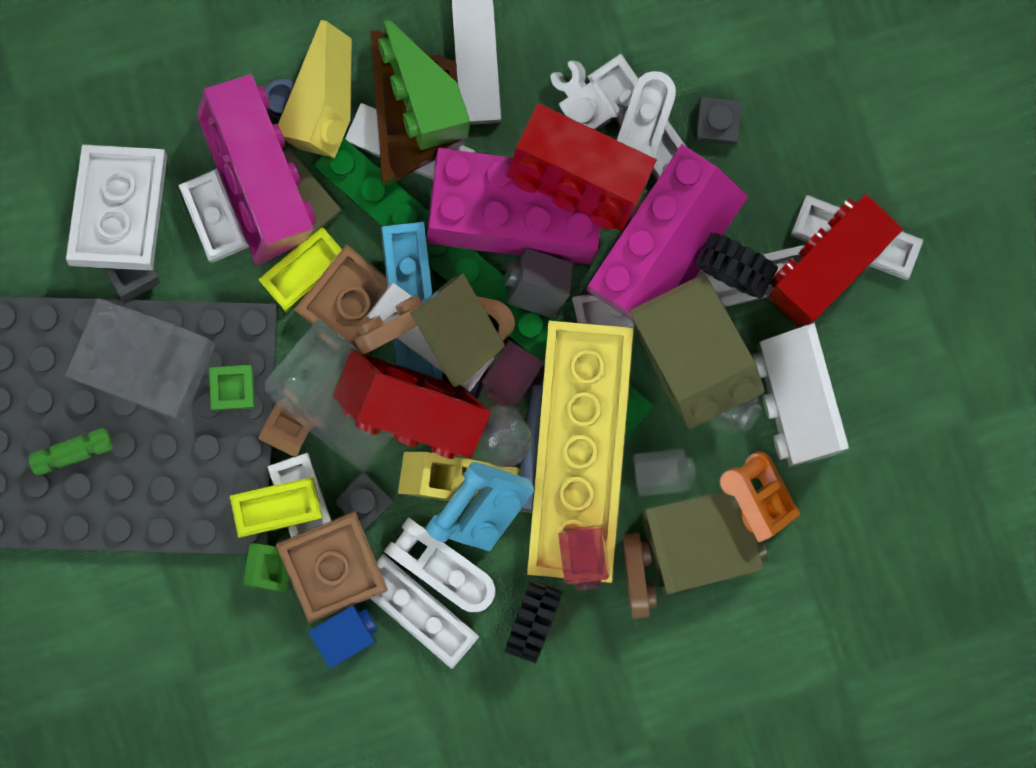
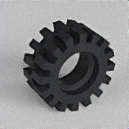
M710 233L695 261V265L699 269L713 276L714 279L758 299L763 298L778 270V266L771 260L766 259L761 253H756L754 249L748 246L745 247L740 242L731 240L724 235L721 236L718 233Z
M532 579L530 580L504 652L532 663H537L563 591Z

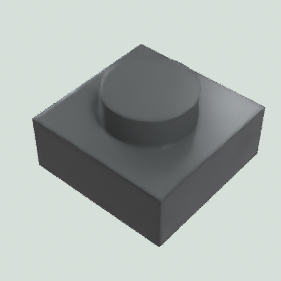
M701 97L695 141L737 145L742 101Z
M104 268L123 303L160 284L154 270Z
M363 472L334 503L345 514L356 511L365 532L394 501Z

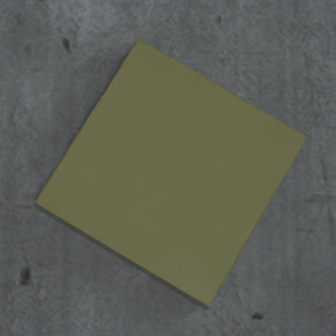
M464 274L452 278L410 313L453 387L465 383L505 347Z

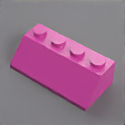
M252 74L205 88L196 117L250 245L248 248L254 263L258 266L308 240L314 229L313 225L316 224V219L311 204L308 200H302L297 186H300L298 171L293 162L287 163L282 148L285 147L282 131L277 123L272 125L266 111L270 108L266 91L262 85L256 86Z
M681 144L592 278L586 291L632 320L629 310L697 276L701 269L695 265V261L710 233L724 235L749 196L717 166Z

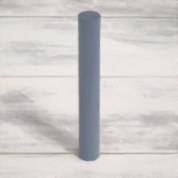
M540 385L531 386L523 446L524 453H522L520 476L530 479L534 489L543 386ZM529 433H530V435L532 436V438H530V440L528 439V434H529ZM534 492L520 511H532Z

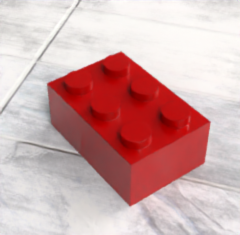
M538 103L516 146L506 177L512 179L513 183L523 191L529 193H536L537 191L552 198V202L566 211L577 210L590 216L591 221L601 228L607 230L615 228L622 232L657 159Z
M867 194L857 203L852 198L846 201L827 223L832 229L826 233L820 228L798 253L802 259L796 263L791 258L774 275L770 283L774 289L767 298L798 328L812 324L904 230Z
M353 349L349 354L333 397L343 407L342 412L355 420L354 425L357 428L374 435H378L380 430L393 433L395 440L411 447H417L419 442L432 446L431 451L448 459H455L456 454L472 459L491 414L488 408L462 386L453 387L450 382L368 354H361V352Z

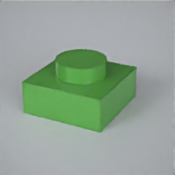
M252 365L209 367L212 411L256 409L254 367Z
M250 543L243 585L287 592L289 575L277 547Z

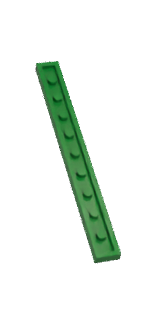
M344 137L335 158L323 155L314 165L317 172L381 227L424 222L426 235L429 211L396 182L382 186L381 169ZM427 244L429 268L447 283L452 278L464 274L477 297L500 301L510 309L514 317L515 326L513 332L508 337L545 368L549 321L556 320L507 304L509 286L504 285L505 276L475 250ZM631 385L629 386L626 439L655 407Z

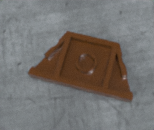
M371 31L372 64L383 186L390 185L436 160L438 148L454 150L462 146L463 139L420 150L416 137H408L403 121V113H407L403 99L397 101L394 96L390 76L395 74L391 62L384 63L379 50L378 39L383 38V33ZM427 54L458 83L457 64L455 61L440 55Z

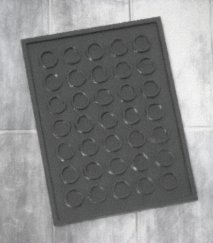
M0 296V548L248 555L250 543L269 546V531L242 538L238 537L230 495L271 486V476L267 466L272 465L273 446L259 440L258 437L275 404L278 305L129 300L123 303L122 300ZM252 365L254 367L256 409L212 411L209 367ZM100 428L107 429L113 444V448L110 451L99 455L92 453L91 458L60 469L55 466L53 471L43 475H35L30 467L28 459L30 453L41 449L49 451L52 445L80 435L88 437L89 432Z

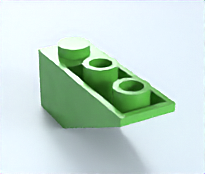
M391 20L384 21L383 38L378 39L379 50L383 62H391L395 74L390 76L391 86L396 100L403 99L407 113H403V121L408 137H416L420 150L468 138L471 121L458 83Z

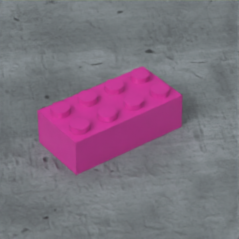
M438 148L434 164L426 244L521 256L524 250L529 248L568 262L591 265L598 251L600 227L591 221L590 216L577 210L566 211L552 202V198L537 191L536 193H529L518 188L512 179L506 177L512 161L511 157Z

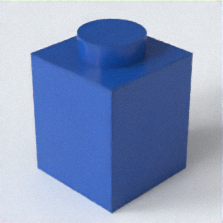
M352 605L308 633L329 669H332L376 643L377 641L373 633L379 629L366 608L359 612L356 605Z

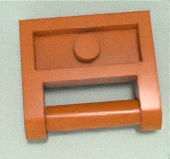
M758 451L747 458L743 466L729 469L720 478L721 488L728 495L735 496L742 510L743 523L751 533H754L758 543L774 536L801 515L772 458L766 452ZM754 478H759L763 485L758 491H755L751 480Z

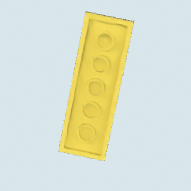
M549 321L527 575L613 582L634 328Z

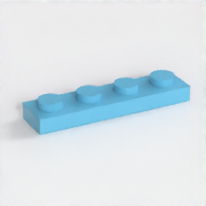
M424 222L380 227L387 288L393 282L411 296L418 295L420 300L429 298L432 295ZM397 338L394 339L397 365L442 380V373L438 368Z

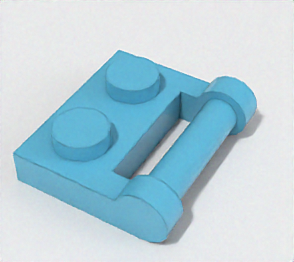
M471 462L464 472L465 480L440 515L432 517L426 526V530L432 538L440 542H446L450 539L491 551L534 492V487L528 478L478 462Z

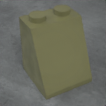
M705 273L629 310L649 368L688 430L765 393L757 365Z
M723 491L645 509L641 513L661 595L764 570L762 562L768 560L764 540L758 543L754 533H751L745 527L741 516L742 510L735 496L728 495Z

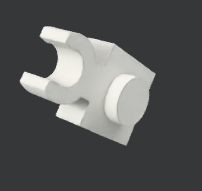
M570 61L567 63L572 71V79L569 82L565 81L561 72H554L550 75L552 84L558 90L565 91L568 98L559 103L565 116L596 131L617 118L598 82L591 81L587 85L585 84L586 73L580 62Z

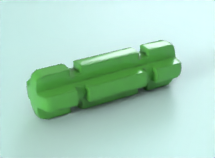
M100 428L89 432L88 437L80 435L52 445L49 451L41 449L30 453L28 456L29 464L35 475H43L53 471L55 466L60 469L91 458L92 453L99 455L110 451L113 448V444L107 429Z

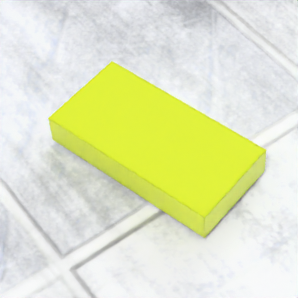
M321 227L308 240L301 243L258 280L287 313L305 297L342 249L327 231Z
M314 477L230 495L239 538L323 519Z

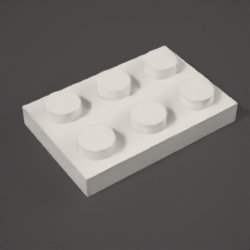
M82 145L66 261L69 266L153 271L167 163L165 149Z

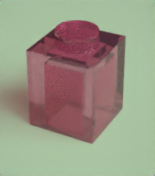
M509 340L482 381L483 388L488 390L485 397L504 410L507 409L509 404L518 409L544 369L545 363Z
M604 524L561 529L558 532L565 584L575 583L576 590L602 587L601 580L608 579L610 576Z

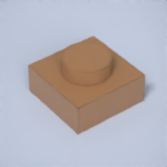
M277 401L258 439L296 457L315 419Z

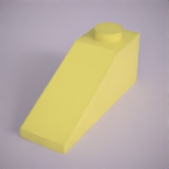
M321 20L278 125L284 140L296 148L335 158L350 122L352 38L328 21Z
M404 452L398 494L450 501L465 480L464 472L471 462H478L520 476V468L458 457L448 459L430 452Z

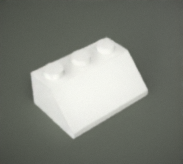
M815 323L760 341L755 347L757 353L751 356L757 365L760 378L764 377L768 394L762 395L767 417L768 419L775 418L779 434L774 435L773 439L779 459L786 458L788 467L834 456L849 449Z

